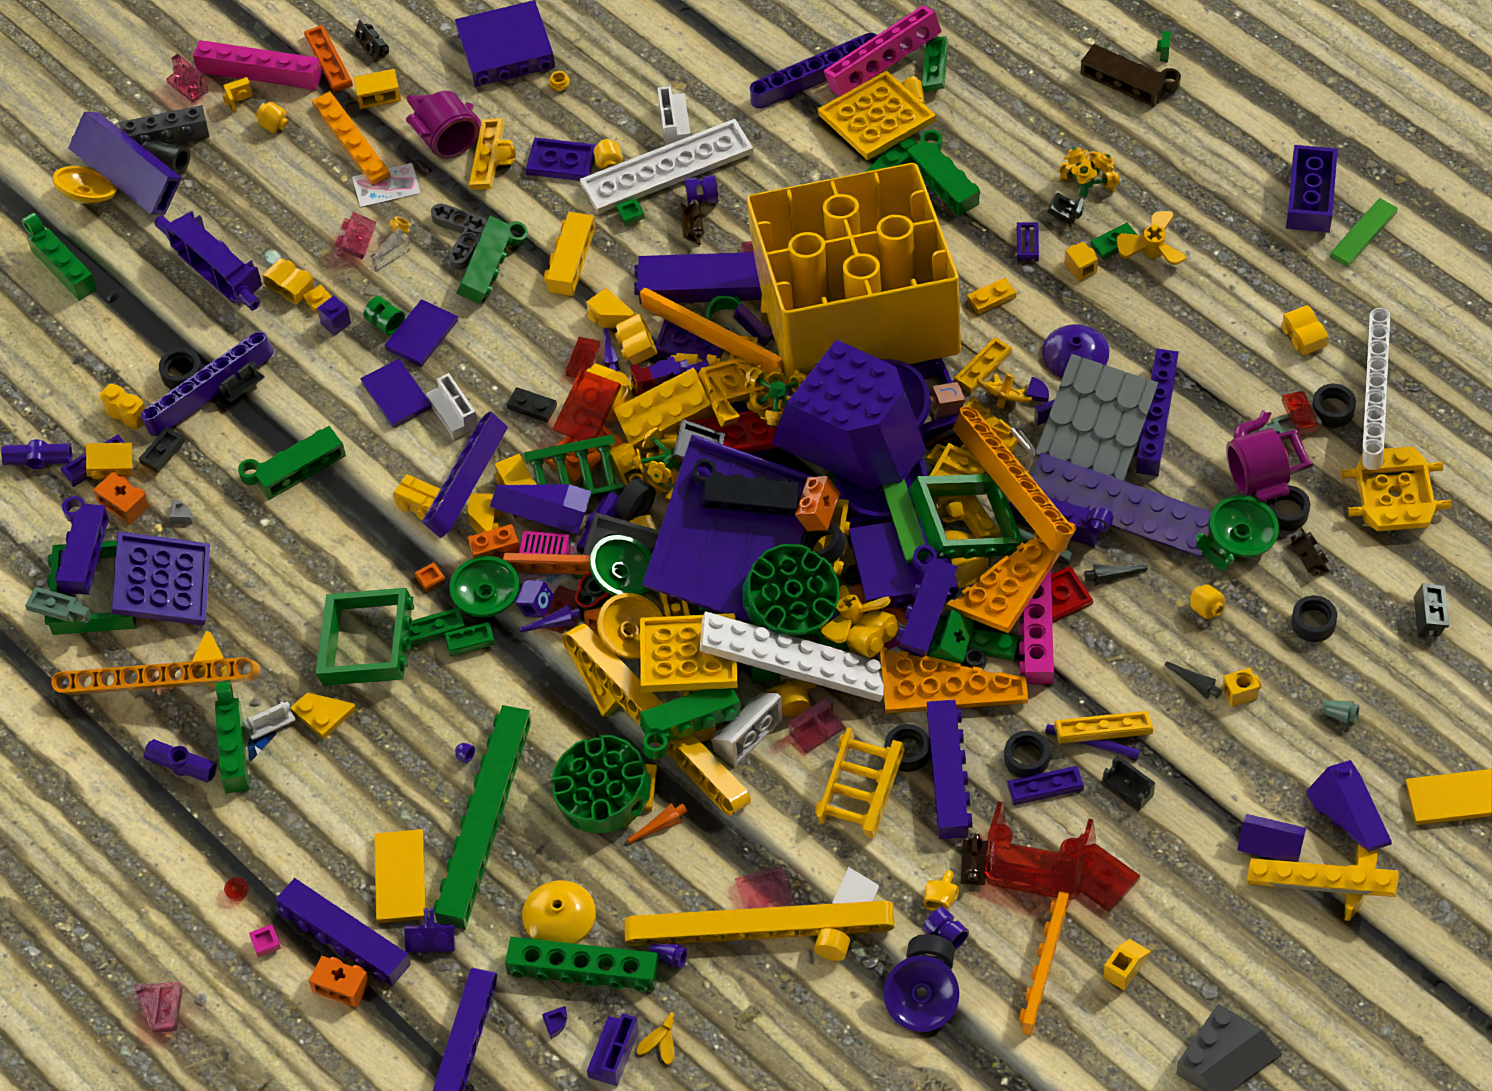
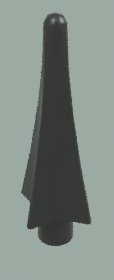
M1093 564V570L1084 571L1085 580L1094 579L1096 586L1116 578L1147 571L1148 568L1147 566Z
M1169 661L1165 662L1166 667L1182 677L1206 699H1208L1210 694L1216 698L1221 695L1222 689L1215 686L1216 679L1187 670Z

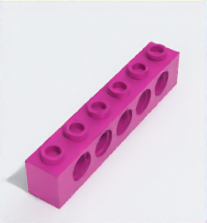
M924 5L825 69L824 74L830 90L838 96H842L869 81L877 74L884 72L885 69L899 62L909 53L916 51L924 43L933 40L935 36L942 32L935 11Z
M1050 569L1033 597H1040L1037 599L1031 598L1021 614L1023 615V621H1019V635L1024 636V641H1019V655H1024V661H1020V675H1025L1027 684H1053L1054 681Z

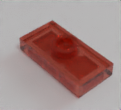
M578 337L566 369V376L584 379L586 370L588 368L591 369L600 348V341Z
M558 586L544 617L555 613L569 605L570 610H574L576 607L575 594L577 591ZM566 626L551 627L546 629L563 633Z

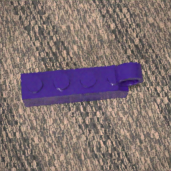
M71 496L62 503L65 518L71 522L72 526L71 530L66 534V548L61 552L60 570L56 571L55 581L58 583L62 593L89 595L109 516L105 505L85 504L82 498ZM73 507H80L76 512H69Z
M1049 498L1065 519L1075 524L1076 531L1070 539L1072 541L1095 547L1101 532H1107L1111 526L1114 516L1105 508L1094 507L1092 510ZM1010 501L1009 505L1016 524L1032 528Z
M920 545L913 553L912 563L916 569L921 571L919 576L924 578L921 585L916 584L912 597L916 598L913 606L908 605L904 616L905 619H908L906 627H900L896 640L900 641L899 649L921 657L926 656L958 567L937 559L936 551L929 545ZM921 552H926L930 554L932 561L928 564H923L918 561L917 555Z

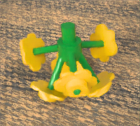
M656 427L645 434V441L642 443V447L651 448L656 444L664 453L659 455V452H649L646 454V458L641 459L639 449H636L637 456H633L634 461L632 464L635 465L636 470L640 469L641 473L644 474L643 464L645 463V467L648 469L647 473L652 478V480L648 479L647 482L655 488L656 493L663 495L664 492L669 493L670 491L669 487L664 485V483H667L669 481L668 478H671L672 483L675 485L681 465H679L678 461L672 460L674 449L670 448L668 450L659 441L663 430ZM675 466L677 470L671 472L672 467Z

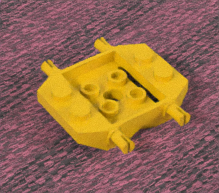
M1414 446L1385 448L1383 465L1379 469L1370 470L1363 466L1361 455L1357 467L1354 469H1341L1340 471L1341 479L1355 478L1361 495L1362 507H1348V516H1362L1364 523L1376 531L1429 527L1437 510L1451 509L1450 499L1434 500L1429 472L1443 471V462H1426V459ZM1401 471H1413V472H1414V473H1412V474H1409V473H1405V472H1404V473H1401V474H1399V475H1384V474H1380V475H1378V476L1369 477V474H1375V473H1388V472H1401ZM1397 491L1401 495L1398 497H1393L1389 494V492Z

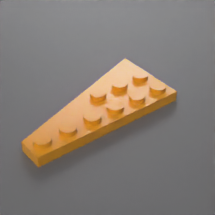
M1070 523V525L1073 527L1074 532H1075V531H1076V526H1075V524ZM1035 532L1033 538L1025 544L1021 543L1016 547L1017 551L1009 557L1006 555L981 575L980 580L972 587H966L962 591V595L957 599H951L946 603L947 610L953 609L967 618L1009 633L1061 552L1049 549Z
M882 647L880 650L885 714L927 711V701L955 700L956 709L1028 703L1027 683L1024 677L1002 672H987L979 667L973 666V668L961 666L960 663L929 656L910 655L909 652L901 650L900 652L891 651L887 647Z

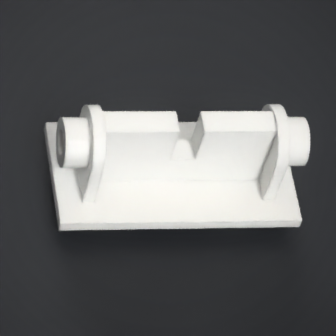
M287 701L284 703L280 702L279 705L253 717L249 716L243 723L253 741L296 721Z

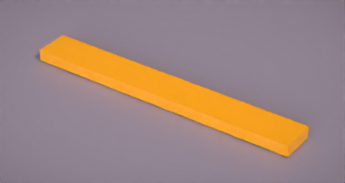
M643 288L640 291L642 308L755 366L761 365L762 370L771 373L774 367H780L782 374H784L782 357L647 288Z

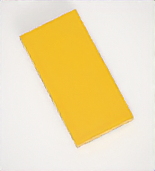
M1492 769L1408 778L1405 780L1415 825L1492 816Z
M423 829L374 833L377 924L424 920L423 909L426 908Z

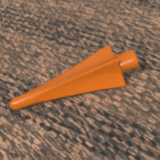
M671 803L651 822L629 837L627 842L633 843L649 834L682 823L680 816L688 812L684 804H681L674 808Z

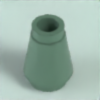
M1325 700L1322 714L1349 725L1350 722H1357L1360 706L1354 704V701Z

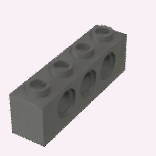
M203 105L119 122L120 129L141 146L148 140L173 145L210 137Z

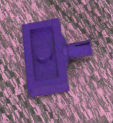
M428 908L423 909L424 923L405 926L404 928L405 952L455 951L456 949L455 924L442 925L434 922V908H430L429 911Z

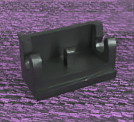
M1422 583L1414 595L1418 637H1425L1429 631L1434 630L1435 637H1438L1445 628L1449 627L1445 586Z
M1118 755L1113 759L1111 768H1105L1101 784L1138 812L1154 796L1155 782Z

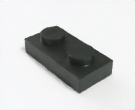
M518 387L515 388L507 402V409L547 423L557 407L556 400Z
M165 427L138 458L140 464L158 473L184 444V436Z

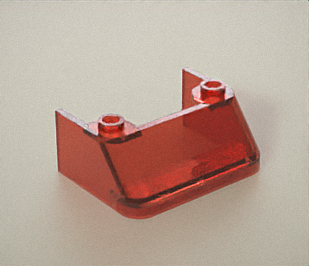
M998 801L988 832L985 860V877L987 882L997 887L1058 898L1060 891L1068 893L1069 900L1077 898L1082 891L1096 842L1094 820L1088 819L1083 839L1068 838L1064 840L1060 845L1059 852L1012 844L1013 833L1011 828L1006 825L1003 802Z

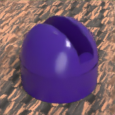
M460 743L455 748L456 758L466 764L472 760L475 754V746L469 743Z

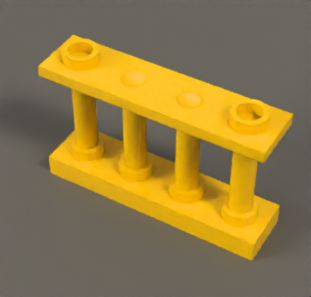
M847 727L845 734H841L839 738L838 748L840 749L822 801L819 800L817 802L815 814H817L820 824H825L827 815L860 824L865 836L875 839L905 750L902 742L895 740L892 741L891 747L887 748L854 740L855 736L852 728ZM850 749L884 758L886 762L883 769L878 771L846 762ZM842 771L876 780V783H878L876 791L870 793L838 784ZM835 793L868 802V805H871L868 814L864 813V815L831 806Z

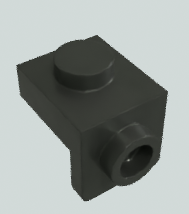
M1056 192L1052 197L1047 212L1070 224L1075 218L1079 219L1084 211L1082 205L1085 199L1080 197L1074 202Z

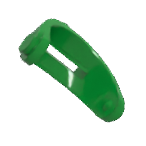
M717 296L712 298L705 318L710 320L715 312L722 309L736 310V307L741 304L739 297Z
M1199 533L1195 537L1197 548L1200 551L1203 550L1202 555L1218 569L1226 570L1236 560L1234 555L1221 549L1214 540L1204 533ZM1214 548L1216 551H1218L1219 553H1221V554H1222L1223 556H1225L1227 559H1226V560H1223L1221 557H1219L1217 554H1215V553L1212 552L1211 550Z

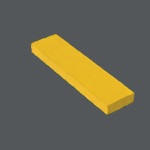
M1148 711L1054 720V728L1059 744L1153 734L1154 729Z

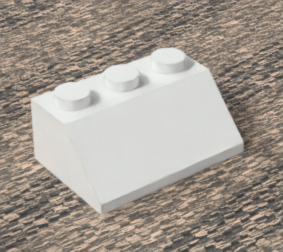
M761 692L755 698H751L738 717L729 721L728 725L723 729H719L714 734L712 739L713 751L735 768L783 721L781 696L776 693Z

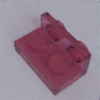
M178 53L171 58L174 73L166 78L169 85L192 103L209 92L205 75Z
M352 212L349 219L345 218L340 229L343 230V234H339L334 246L338 247L335 255L340 256L342 251L363 260L377 222Z

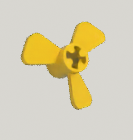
M1155 212L1151 216V226L1144 230V236L1133 234L1118 235L1117 247L1119 255L1127 259L1143 251L1146 257L1152 259L1163 255L1167 262L1172 265L1185 262L1186 256L1184 253L1165 244V229L1173 219V212Z
M842 585L839 588L840 599L836 606L840 615L826 624L821 631L825 638L836 643H843L847 639L849 630L855 625L860 624L866 615V611L884 608L891 600L889 597H883L862 605L858 597L850 595L847 586Z

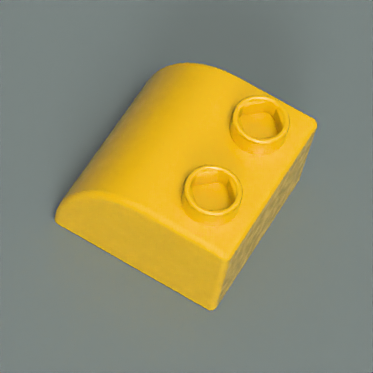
M908 163L751 194L747 197L751 239L763 301L779 356L782 357L783 369L789 380L797 369L800 373L807 374L808 376L836 339L880 360L892 359L907 364H916L960 353L959 276L917 164Z

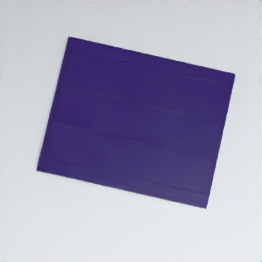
M692 434L642 585L721 614L735 613L736 619L753 624L743 606L742 587L751 566L768 549L781 544H800L805 527L796 517L795 513L793 517L701 508L702 485H698L693 481L691 471L698 460L709 459L715 464L717 472L722 473V475L742 474L747 478L762 476L767 477L768 480L776 481L779 479H789L791 482L798 483L797 507L807 478L814 476ZM699 467L697 469L700 476H711L707 468Z

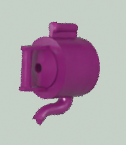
M439 91L430 95L407 96V102L414 110V113L406 117V122L411 125L435 155L443 159L454 158L468 150L475 142L481 127V120L472 111L474 108L473 104L466 102L464 105L459 97L451 91Z
M1264 410L1261 411L1257 419L1239 424L1234 430L1233 439L1227 442L1226 445L1228 466L1238 491L1245 496L1256 494L1260 502L1280 496H1288L1289 488L1287 484L1290 482V475L1313 466L1298 436V430L1277 434L1273 428H1268L1250 434L1267 424L1272 413H1266ZM1286 439L1291 440L1301 463L1289 468L1288 452L1282 443V440Z

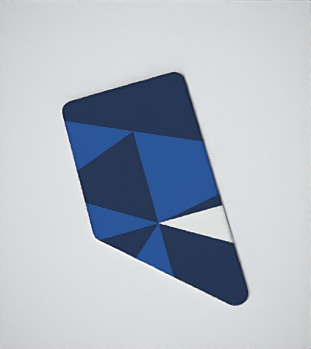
M272 731L253 741L251 738L248 740L249 761H252L277 735L276 732Z

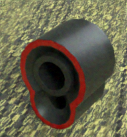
M591 572L585 574L580 579L578 590L575 594L576 609L580 608L582 613L580 619L585 621L584 613L586 610L602 608L604 603L614 596L598 585Z

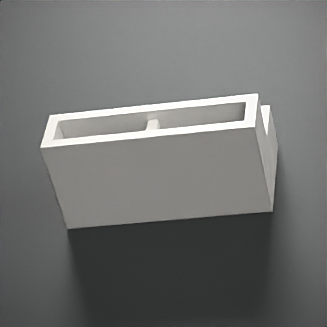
M671 86L658 88L665 145L691 136L685 93L672 95Z
M449 373L438 378V388L426 393V396L432 405V409L453 440L476 428V413Z

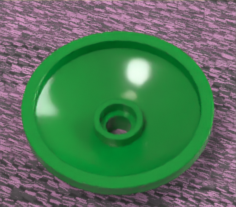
M1236 495L1223 499L1214 507L1209 519V530L1212 538L1221 549L1234 556L1251 558L1260 556L1273 547L1278 537L1279 524L1274 512L1264 502H1260L1259 499L1254 497Z
M612 535L601 539L594 546L589 557V567L593 578L602 589L614 596L622 593H633L642 596L650 590L642 585L652 556L644 545L627 536Z
M480 556L464 562L456 569L450 580V595L454 604L462 612L475 617H490L504 612L514 603L520 588L517 572L512 565L501 558L493 556Z

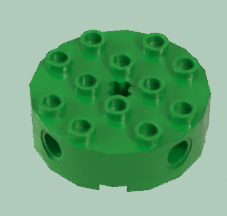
M781 544L766 550L751 566L742 587L743 606L750 621L755 626L778 634L789 635L790 637L807 639L815 636L829 622L840 599L839 580L832 565L824 557L821 558L817 553L810 551V548L799 544Z
M601 735V738H593L591 740L586 738L576 742L561 755L552 772L553 796L562 815L575 828L588 833H610L626 827L642 813L650 798L651 779L640 753L628 741L613 735Z

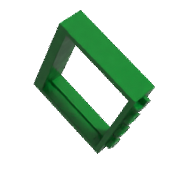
M989 474L917 476L908 489L927 542L936 551L937 559L1005 557L1006 555H1012L1017 551L1016 547L1024 543L1006 495ZM987 495L1003 538L947 540L931 496Z
M117 540L103 541L99 558L115 557ZM66 544L52 545V554L48 555L51 573L47 574V584L50 587V591L60 593V587L55 581V574L57 570H60L61 552L65 550ZM111 612L92 613L90 621L85 623L76 619L74 622H67L45 615V625H49L52 635L136 629V617L111 614Z
M407 588L326 594L316 675L323 686L404 680L405 667H408L407 650H410L409 630L413 628L411 613L415 609L413 604L414 597L409 594ZM397 605L391 662L335 666L342 610Z

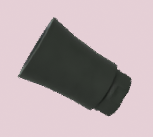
M153 140L145 141L142 147L178 175L183 174L189 165L190 151L187 147Z

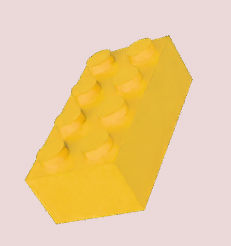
M694 367L614 408L629 444L633 445L636 454V449H639L640 454L651 449L642 447V443L645 441L644 436L651 429L656 427L662 429V438L665 433L678 432L682 419L691 422L711 418L716 415Z

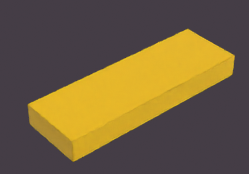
M994 337L953 378V383L958 382L960 388L971 395L980 386L977 383V378H981L984 382L1012 353V347Z

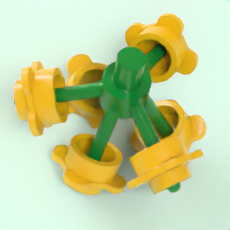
M1073 147L1068 151L1069 154L1063 157L1064 160L1068 159V162H1064L1059 167V180L1064 182L1065 180L1072 181L1077 179L1078 185L1081 186L1079 197L1087 198L1089 188H1093L1094 184L1100 183L1103 184L1105 189H1110L1111 192L1116 191L1115 187L1119 185L1120 180L1118 173L1114 172L1113 158L1109 154L1104 152L1101 154L1095 151L1085 154L1088 150L1081 151L1080 147ZM1101 170L1104 171L1102 179H1095Z
M758 365L757 368H750L745 375V387L759 388L763 384L769 388V393L766 395L756 392L750 393V401L747 403V408L754 413H758L760 419L767 420L766 424L772 427L778 426L786 403L791 398V396L784 395L785 391L791 388L793 392H796L807 378V374H802L797 369L789 380L788 377L782 374L780 367H774L768 375L762 371L761 365ZM770 397L774 399L772 411L766 410L770 406Z

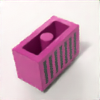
M540 531L523 532L519 553L570 555L571 542L569 534L560 532L542 533Z

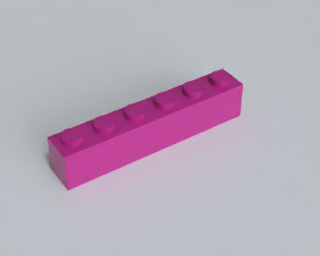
M199 40L193 54L196 70L200 73L240 79L247 77L248 80L312 90L317 89L322 76L319 58L203 40Z

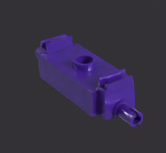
M190 211L172 222L163 215L155 219V227L167 236L170 246L177 251L178 256L230 302H235L238 306L244 303L251 311L256 310L260 306V300L253 295L262 286L258 267L254 266L252 260L244 264L229 250L224 242L217 240L205 230L201 215L195 218L193 211Z

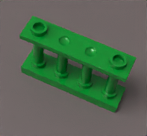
M613 434L524 452L525 465L530 464L534 468L537 485H546L542 465L544 461L553 459V462H556L560 484H569L565 460L567 459L566 456L575 455L579 460L584 488L591 491L590 497L614 493L618 496L621 494L620 491H623L625 488L624 483L616 484L609 452L611 447H615ZM595 450L601 454L607 482L606 487L596 489L593 487L587 459L589 452Z

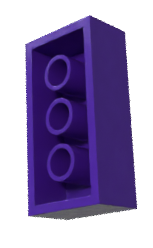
M1294 145L1286 229L1330 233L1338 149Z

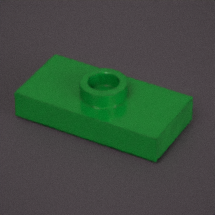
M1128 222L1091 240L1092 248L1102 260L1119 252L1117 247L1118 235H1138Z
M489 622L444 633L450 656L495 645Z

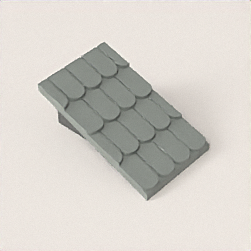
M1071 354L1028 472L1029 475L1032 477L1042 452L1124 481L1158 382Z

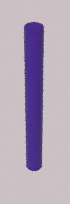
M1047 724L1045 733L1057 736L1054 725ZM1103 739L1078 742L1138 759L1140 754L1139 749Z

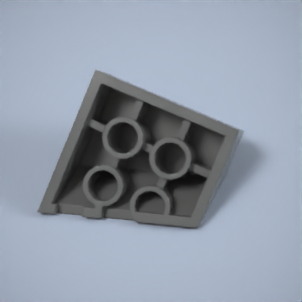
M1217 1004L1179 1059L1176 1074L1203 1091H1234L1244 1084V1081L1249 1077L1262 1071L1271 1061L1281 1057L1282 1053L1262 1029L1222 1005Z

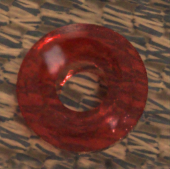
M234 877L226 882L224 892L229 899L240 901L247 896L249 885L244 878ZM235 886H240V888L237 890L232 889Z

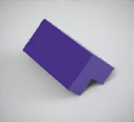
M1246 814L1237 851L1279 861L1299 862L1306 828Z
M623 1013L620 1019L608 1016L587 1069L588 1078L618 1086L639 1032L636 1017Z

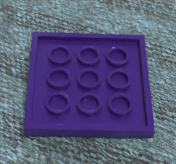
M118 531L111 614L204 626L207 609L210 543Z

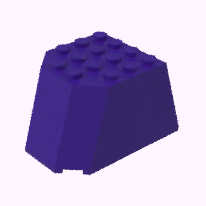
M837 339L786 403L772 441L773 445L869 491L875 490L876 486L902 482L926 452L917 420L896 367Z

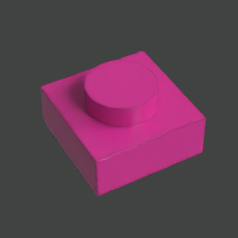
M272 924L249 933L258 957L281 949Z

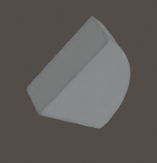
M172 500L169 516L170 523H193L190 509L183 502Z

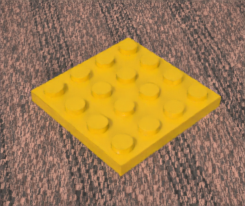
M887 70L818 108V115L866 160L871 159L937 121L936 114Z
M735 613L716 614L735 620ZM703 615L640 618L641 693L738 688L737 662L700 651Z

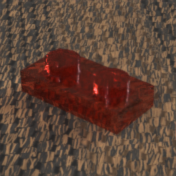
M1304 390L1282 395L1281 401L1294 429L1298 430L1299 435L1319 431L1320 424Z

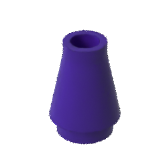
M655 942L650 945L649 952L657 953L659 961L674 969L684 966L687 959V949L683 948L682 945L659 944Z

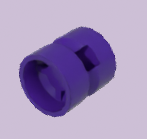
M715 175L704 176L702 180H698L697 177L685 179L688 204H690L691 200H698L699 203L705 202L706 204L719 203ZM702 187L703 195H697L696 188Z
M940 907L931 913L922 926V931L926 934L937 935L950 941L955 947V951L965 942L969 935V930L960 921H953L954 916L945 907Z

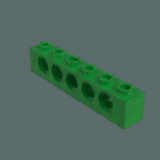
M510 936L505 966L507 974L516 978L527 976L535 977L542 981L554 979L560 980L563 983L580 982L588 986L607 985L614 989L625 987L633 988L639 992H646L647 990L654 991L659 961L658 954L654 952ZM532 958L538 959L536 962L533 963L528 962V960ZM555 961H562L560 965L552 964ZM579 964H587L584 968L577 967ZM606 966L611 967V969L608 971L601 970L603 967ZM629 969L636 970L634 973L631 974L626 973V971Z

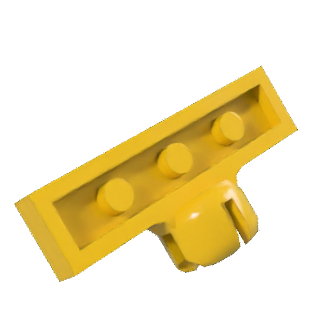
M503 118L482 119L469 182L471 190L492 189L497 166L511 165L515 162L513 158L516 157V150L512 145L513 142L508 139L501 140L505 124Z
M975 495L942 496L939 498L936 510L942 521L950 523L962 520L976 539L999 537L1000 530Z

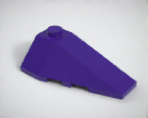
M570 484L496 485L490 507L578 535L591 491Z
M1351 760L1327 767L1306 790V795L1315 810L1321 815L1324 813L1330 817L1335 826L1338 827L1340 825L1349 832V837L1367 851L1392 845L1391 838L1367 787Z

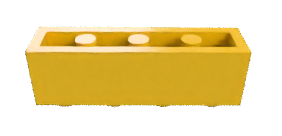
M568 212L566 220L563 219L561 224V236L556 238L555 253H551L550 268L545 271L544 283H547V290L550 293L573 296L595 232L594 215Z

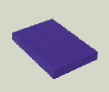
M534 137L526 166V175L580 181L581 178L591 175L595 160L593 151L597 144Z
M421 299L385 343V350L422 367L458 322V316Z
M664 319L655 344L656 355L671 357V355H676L677 353L698 354L699 359H703V361L707 359L708 354L717 355V358H721L724 349Z
M400 359L360 378L362 385L393 428L432 408L430 401Z

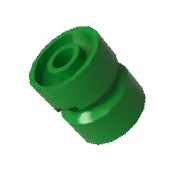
M382 296L372 298L366 305L363 313L365 320L377 326L379 330L388 336L393 335L405 320V313Z

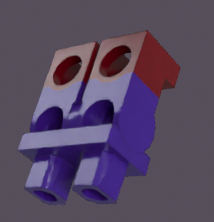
M672 356L668 357L667 360L658 361L655 365L640 368L639 364L630 366L633 397L635 398L686 372V366H689L687 359L676 362Z

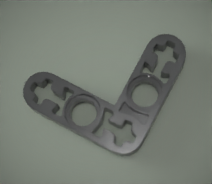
M436 204L431 208L432 221L439 226L462 233L449 253L451 267L456 270H462L468 266L487 220L481 216L446 204ZM458 218L465 219V222L462 224H456L454 221ZM467 240L475 242L471 246L464 245V242Z

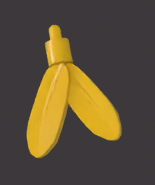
M673 1012L669 1013L668 1017H665L662 1026L658 1027L639 1043L636 1051L638 1055L648 1054L660 1044L661 1057L664 1063L670 1065L673 1062L674 1043L670 1031L674 1023Z

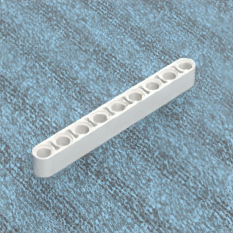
M1384 308L1372 310L1369 321L1362 464L1370 470L1379 469L1383 465L1390 332V312Z

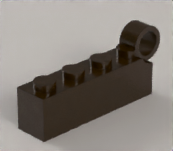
M1093 44L1081 60V75L1152 107L1156 106L1164 95V91L1171 93L1180 88L1181 74L1178 70L1166 68L1161 73L1156 72ZM1166 79H1173L1175 81L1168 82Z

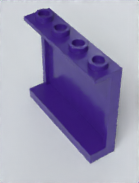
M535 0L455 19L457 35L461 40L468 61L474 87L555 68L554 54Z
M917 518V519H918V522H919V525H920V528H921V532H922V535H923L925 544H926V545H929L928 542H927L926 536H925V534H924L922 525H921V523H920V520H919V518ZM889 522L849 528L847 541L849 548L853 550L865 604L883 597H889L890 603L878 610L893 607L903 608L907 605H913L916 598L912 597L916 584L921 585L924 577L919 576L921 571L916 569L913 563L906 564L894 523ZM929 554L928 559L921 560L919 562L923 564H928L932 561V558ZM939 559V560H942V561H945V562H947V563L952 564L951 559H950V560H947V559ZM955 575L945 601L955 598L958 584Z

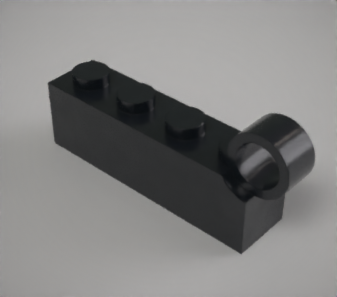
M709 459L698 460L691 471L693 481L698 485H702L701 508L793 517L797 510L798 483L791 482L789 479H779L776 481L768 480L767 477L762 476L747 478L742 474L722 475V473L717 472L715 464ZM705 467L710 471L711 476L702 477L698 474L697 469Z

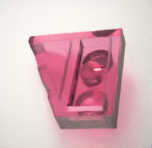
M180 982L134 985L142 1010L147 1017L146 1020L150 1030L153 1033L177 1031L183 985Z

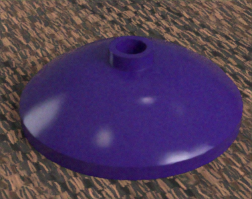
M1080 324L1065 325L1051 332L1044 341L1042 350L1043 360L1047 368L1063 378L1071 354L1107 365L1110 353L1107 340L1100 332Z
M920 955L901 961L891 970L885 982L884 1001L889 1014L899 1025L912 1031L927 1032L938 1029L951 1019L959 1003V985L954 973L945 963L934 957ZM919 988L927 990L925 997L918 995L917 991Z

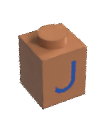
M958 382L932 386L930 409L933 410L935 417L959 413L960 408L964 405L965 397Z

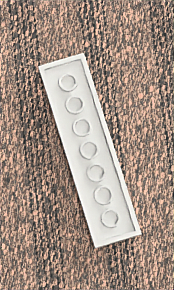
M733 119L581 178L580 184L597 214L615 208L618 204L635 198H641L682 182L685 179L753 154V147L736 119Z
M705 612L702 617L701 652L878 702L883 697L884 684L881 661L797 637L778 634L762 627Z

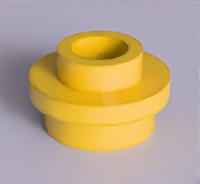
M556 71L549 78V86L553 90L562 91L570 85V79L563 71Z
M396 216L389 223L392 227L391 230L402 236L410 232V223L401 217Z

